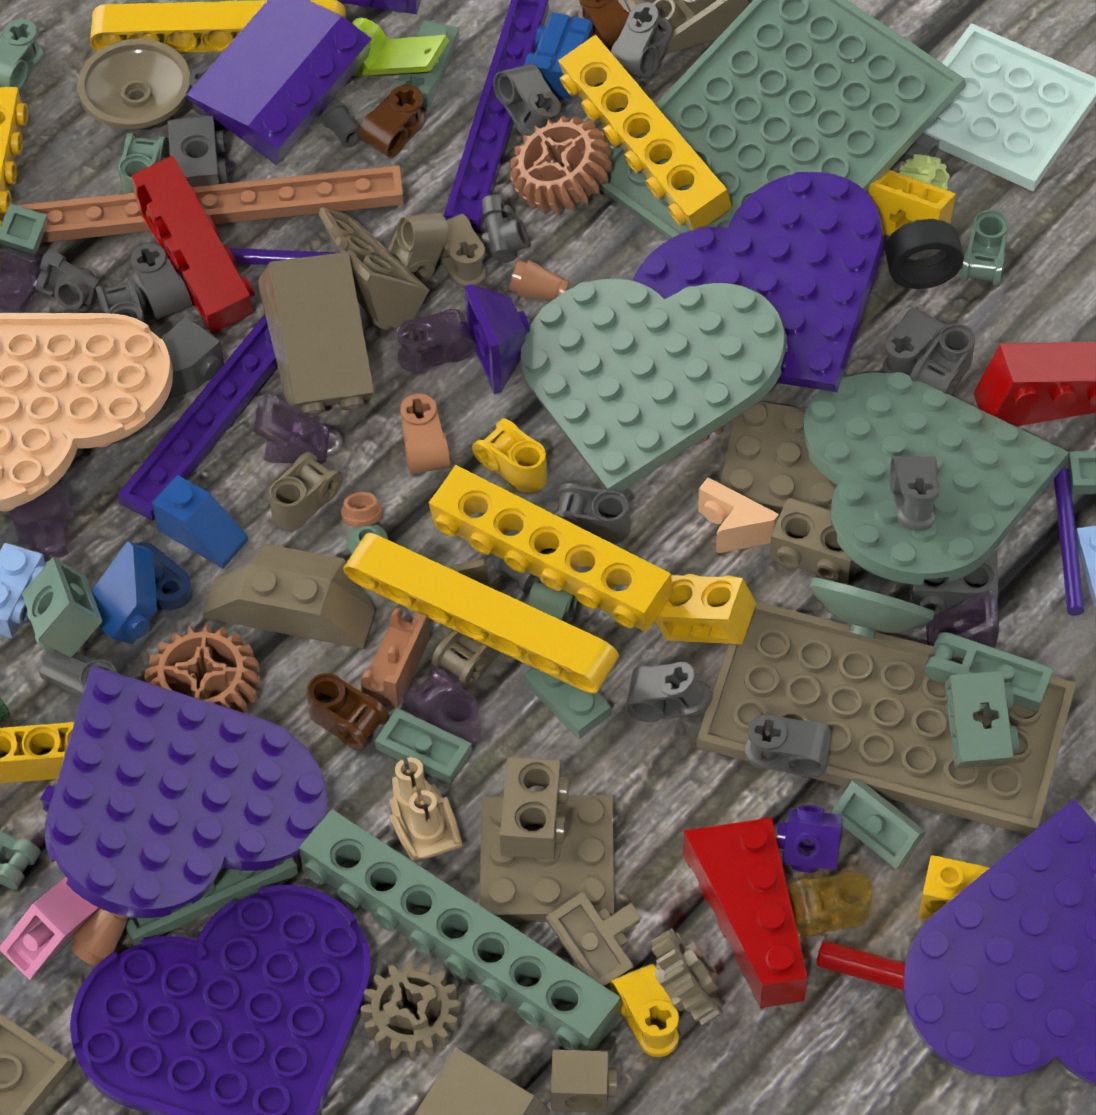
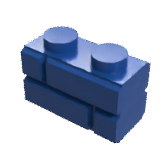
M553 12L550 14L546 26L540 25L538 27L535 38L536 52L528 53L525 65L532 63L538 67L543 79L556 97L573 98L560 81L563 72L558 60L593 37V23L588 19L579 17L571 19L569 15Z

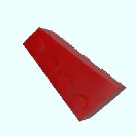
M172 155L131 175L140 215L158 245L165 250L176 273L183 279L190 299L211 334L253 314L251 298L255 296L254 290L245 275L240 277L236 271L237 263L231 250L227 245H222L213 220L209 215L206 216L196 192L189 185L174 156Z
M1096 342L1000 343L973 393L978 409L1016 427L1096 413Z
M772 817L684 830L683 857L689 868H692L705 900L709 902L717 917L718 926L724 938L728 939L735 953V959L759 1007L765 1008L804 1002L807 974Z

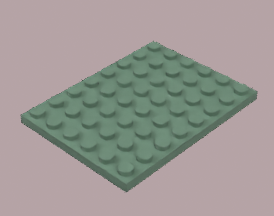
M753 0L655 105L728 191L732 209L706 227H729L734 214L750 195L776 179L797 172L835 174L851 180L868 193L869 185L886 174L966 87L964 77L848 0ZM647 133L640 134L635 138H642L646 136ZM618 145L611 153L612 158L610 159L613 170L607 173L608 183L598 185L599 189L668 240L679 234L691 231L686 224L679 226L674 221L667 209L669 204L663 197L659 200L654 197L645 183V180L648 178L643 172L640 171L636 174L630 168L623 156L626 152L622 147ZM663 159L657 164H664L670 159ZM685 185L681 187L679 190H687L692 185Z

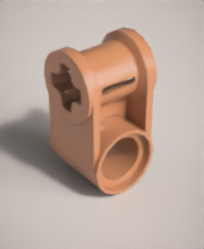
M422 393L408 396L400 406L410 475L451 467L445 433L442 432L435 401L430 396Z

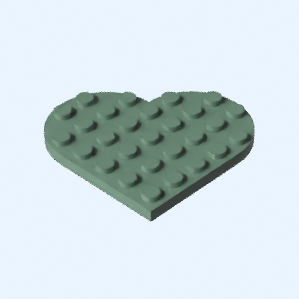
M601 279L581 282L541 308L529 326L530 332L525 335V342L521 348V366L524 376L536 398L606 490H614L621 493L747 411L765 397L782 373L780 367L784 354L788 351V343L778 312L765 297L752 289L735 284L711 283L686 287L664 300L652 288L639 282L627 279Z
M902 372L855 374L842 378L838 392L820 390L810 401L806 409L802 439L805 440L809 450L808 457L810 461L826 478L837 484L832 498L830 523H833L837 533L839 546L854 562L869 572L892 581L913 585H923L924 579L946 577L947 581L950 582L965 577L978 569L1066 465L1069 454L1068 451L962 400L945 394L941 390L919 380L914 382L909 375ZM892 456L936 457L940 490L939 496L933 501L935 522L931 528L923 531H914L903 527L898 522L894 495L890 489V463Z

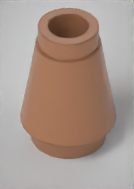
M518 260L511 278L509 290L517 292V297L552 301L567 291L570 281L562 279L559 275L531 260H528L527 263Z
M99 908L73 935L75 941L71 945V950L86 963L97 966L115 951L128 917Z

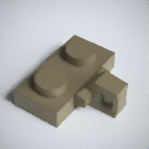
M581 892L545 917L546 922L578 969L604 987L609 986L611 980L633 970V964L621 948L628 943L624 933L640 923L639 919H641L632 903L612 916L606 908L597 913L586 895Z

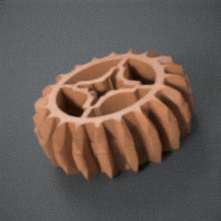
M563 115L555 123L548 118L545 127L539 128L535 126L534 134L531 136L523 135L524 145L514 147L516 156L510 159L512 170L509 173L516 192L520 198L524 199L527 205L531 206L532 209L538 208L544 214L552 209L560 215L564 207L574 212L577 203L583 202L588 205V196L591 194L600 195L598 185L608 183L607 173L613 170L610 160L612 158V151L604 134L589 120L584 122L576 116L570 121Z
M206 623L202 632L195 633V630L189 625L187 635L181 637L173 632L171 644L159 642V654L150 655V668L145 669L144 677L146 683L171 691H179L181 694L245 714L248 712L247 705L255 704L257 699L256 691L260 690L259 687L261 686L260 676L258 675V672H260L259 663L254 657L252 648L249 644L243 645L242 638L239 637L238 633L229 637L228 631L224 626L216 633H212L211 627ZM213 660L221 661L225 664L216 663Z

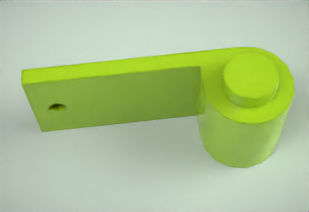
M357 18L352 24L371 37L372 41L368 58L352 76L430 72L439 63L438 58L450 40L447 35L388 39L379 25L366 18Z

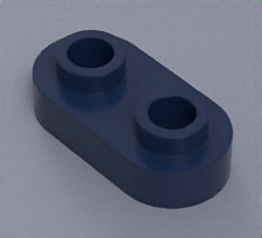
M145 542L135 543L150 549L154 553L157 606L165 610H175L184 606L192 595L191 582L187 572L154 545ZM169 590H177L175 593L165 594Z

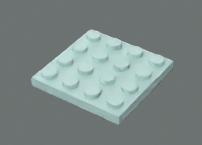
M971 23L942 62L965 78L966 87L923 133L940 140V150L1034 191L1096 103V77Z

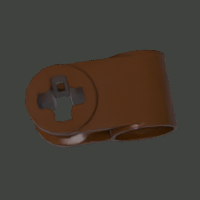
M579 0L582 7L579 10L578 17L591 20L593 23V36L596 34L608 50L611 51L612 46L618 40L626 24L629 13L621 6L618 0Z
M401 85L394 88L362 120L358 129L359 140L388 158L397 156L405 144L424 126L425 116L420 109L423 104L421 91L412 85Z
M332 673L316 675L307 686L308 710L311 720L337 736L343 743L354 750L363 751L368 744L367 738L379 724H386L390 718L388 711L378 700L362 693ZM325 697L335 699L330 703L319 702L320 699Z

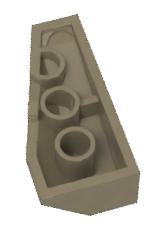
M321 207L318 214L335 252H349L357 300L371 315L369 320L385 330H390L391 327L409 330L429 289L351 215Z

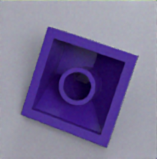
M470 284L464 286L468 336L495 395L503 391L520 362L521 348L525 342V334L530 332V327L525 312L523 310L517 311L511 297Z

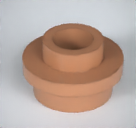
M367 492L351 494L345 499L344 506L341 509L343 522L354 528L372 525L378 522L383 514L382 506L376 497Z

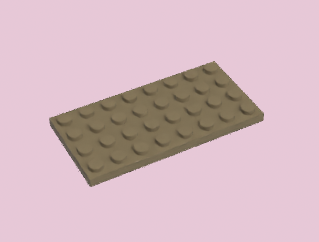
M756 602L757 604L743 644H728L712 692V701L706 710L697 737V748L747 761L745 745L749 739L748 728L755 717L762 714H772L778 717L802 721H817L827 725L831 729L832 735L826 773L813 779L848 787L852 780L860 779L885 798L1030 835L1039 828L1075 690V682L1052 677L1039 712L1014 703L1013 708L1008 709L1010 726L1016 725L1019 737L1018 752H1013L1014 758L1008 764L955 769L945 682L931 680L924 674V668L928 659L936 653L934 646L876 632L874 639L850 633L851 625ZM959 657L951 659V661L962 664L964 660ZM980 710L974 717V721H981L983 728L986 729L992 722V718L984 717L983 710ZM769 725L766 726L765 732H770ZM762 751L761 757L765 758L767 752Z

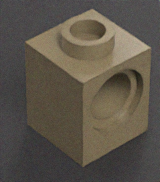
M553 1050L551 1110L559 1112L607 1113L608 1097H617V1069L609 1068L608 1051Z

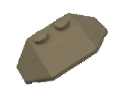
M263 544L214 579L202 614L203 618L365 649L375 618V609L362 587L353 582L344 573L343 567L347 563L345 559Z

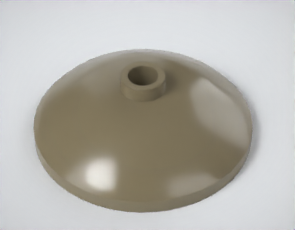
M128 39L112 43L93 54L79 73L77 90L83 108L98 122L119 129L146 128L170 118L184 105L187 100L186 94L191 89L189 82L190 71L182 55L169 45L149 39Z

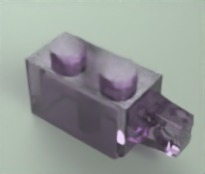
M61 480L34 500L9 511L20 543L28 546L35 545L39 553L43 554L45 562L50 561L52 557L58 558L68 555L66 535L70 533L66 519L73 517L66 494L57 495L55 487L62 485Z

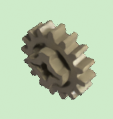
M673 928L651 940L653 945L652 951L658 958L656 960L658 970L654 972L655 976L677 1010L680 1012L684 1009L687 1012L690 1011L696 1022L699 1021L701 1025L721 1015L724 1012L721 1007L723 1004L716 995L719 988L717 983L720 982V979L697 943H684L681 935L675 933Z
M407 961L405 971L398 972L396 967L390 965L388 966L389 977L384 979L379 975H375L373 981L376 990L365 989L363 993L365 1003H367V1005L361 1006L362 1020L367 1021L364 1024L367 1037L376 1035L375 1045L379 1051L390 1045L391 1056L394 1059L400 1055L402 1050L408 1051L411 1061L416 1060L417 1050L424 1049L425 1053L431 1057L434 1055L433 1044L437 1042L446 1047L449 1044L446 1031L457 1032L458 1019L455 1016L461 1015L460 1001L455 1000L457 998L455 984L446 986V973L443 971L437 973L434 977L431 976L429 963H425L420 971H415L412 961ZM393 994L390 1002L384 1004L386 999ZM404 1001L407 1003L409 1008H412V1010L415 1013H418V1020H416L413 1013H410V1011L407 1008H404ZM438 1017L434 1025L429 1027L431 1020Z

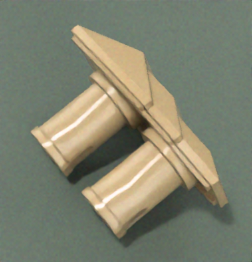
M411 757L407 758L409 770L405 769L403 759L400 760L395 767L396 777L392 778L393 798H390L389 801L393 814L389 815V818L410 860L415 863L463 847L448 798H443L435 784L430 785L425 780L423 764L420 760Z

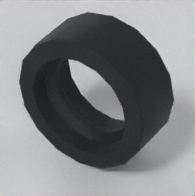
M925 219L905 224L891 234L885 246L889 273L895 283L905 288L927 289L944 284L955 277L963 266L964 256L959 235L955 228L945 221ZM923 250H941L937 254L925 259H907L912 254Z

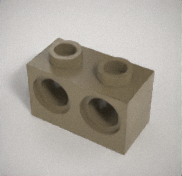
M788 497L771 535L769 559L777 561L787 568H799L817 574L822 579L836 580L846 584L849 583L856 566V562L842 550L837 542V533L833 523H830L831 511ZM797 536L801 537V539H794L791 537ZM831 549H839L841 551L836 552L832 551Z
M507 757L500 827L501 856L555 858L556 843H564L566 817L558 816L559 803L567 804L569 777H561L560 760ZM532 786H543L546 788L540 792L528 790ZM532 824L540 825L543 827L538 831H528L524 829L526 826Z

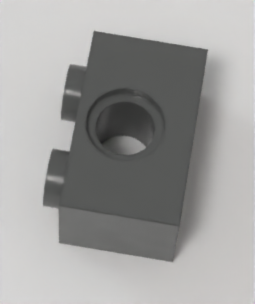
M213 116L168 120L170 156L173 155L189 185L196 187L228 182L225 159L219 160L218 155L225 153L223 130H215Z

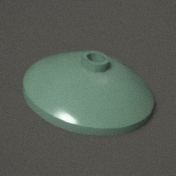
M811 577L809 583L813 595L824 608L838 619L850 623L849 632L859 636L874 639L876 631L904 633L925 626L934 619L935 611L890 596L817 577Z

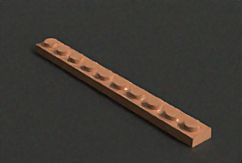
M400 165L192 187L206 216L209 215L214 224L318 214L321 207L335 211H348L404 205ZM135 193L17 205L47 215L49 222L40 243L150 231L140 215Z

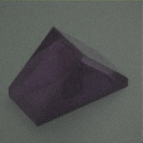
M990 589L934 616L933 621L926 625L927 645L934 646L938 635L947 632L996 649L999 633L997 592Z

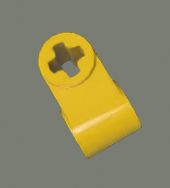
M502 418L496 423V429L484 440L479 439L472 444V450L477 460L486 469L498 474L517 490L523 493H534L543 489L547 484L548 471L544 447L522 432L508 419Z
M649 964L611 980L610 988L613 993L621 997V1015L627 1020L640 1048L644 1053L660 1058L668 1056L678 1046L679 1034L677 1028L679 1015L670 997L655 976L654 972L657 968L654 964Z

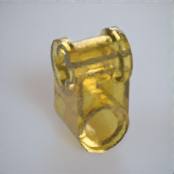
M847 872L841 875L818 879H802L787 886L799 937H813L825 932L857 928L864 925L871 917L873 886L870 880L863 874ZM848 896H856L862 901L857 904H849L844 902L843 899Z

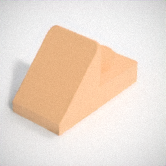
M708 477L699 488L698 512L703 514L710 522L722 524L717 531L716 552L724 553L770 544L772 532L779 518L778 513Z

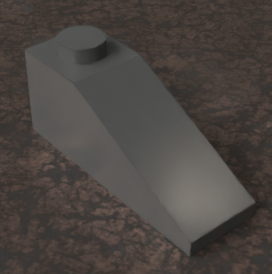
M187 317L161 338L167 347L173 366V382L167 399L197 390L207 380H211L224 365L220 341Z

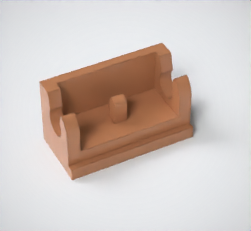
M399 608L394 609L392 612L390 625L369 670L363 674L359 689L362 693L374 697L379 702L399 708L430 640L428 616L416 612L412 623H409L402 619V612Z

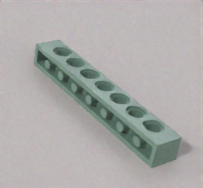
M333 809L299 847L303 866L302 870L312 881L319 885H323L325 882L337 890L340 898L351 907H363L372 913L373 918L381 927L388 931L396 929L408 937L410 944L424 955L434 954L444 961V965L452 974L461 979L470 978L480 985L483 993L497 1003L504 1001L515 1008L518 1015L527 1024L536 1028L541 1025L553 1033L555 1040L565 1049L595 1051L621 1017L620 996ZM347 861L358 862V864L352 868L341 867V865ZM381 884H391L394 886L392 889L384 892L375 890ZM417 907H426L430 909L427 913L423 915H414L410 913L413 909ZM454 930L466 933L457 939H451L446 936V934ZM488 954H497L502 957L494 963L482 960ZM524 978H534L539 981L531 987H524L518 984ZM561 1002H570L576 1006L570 1011H559L555 1008Z

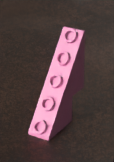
M67 877L31 905L0 945V951L29 980L73 939L76 931L99 909V907L92 905L75 893L66 884Z

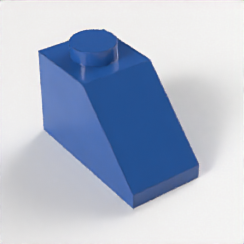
M179 475L170 482L152 503L158 531L223 569L248 541V535L210 493Z
M129 541L126 542L92 589L93 597L103 621L99 627L112 639L134 644L136 639H139L146 633L150 626V620L157 612L154 553L146 547Z

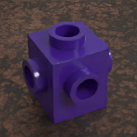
M801 805L798 807V810L789 809L787 823L778 822L776 838L778 849H784L783 864L792 865V869L806 873L816 872L818 868L836 870L842 815L824 813L825 810L814 805Z

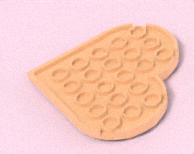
M0 313V511H11L15 507L32 501L49 490L66 474L77 449L107 447L113 442L128 437L141 429L161 410L172 387L173 366L163 339H159L157 335L150 331L149 325L129 316L110 313Z

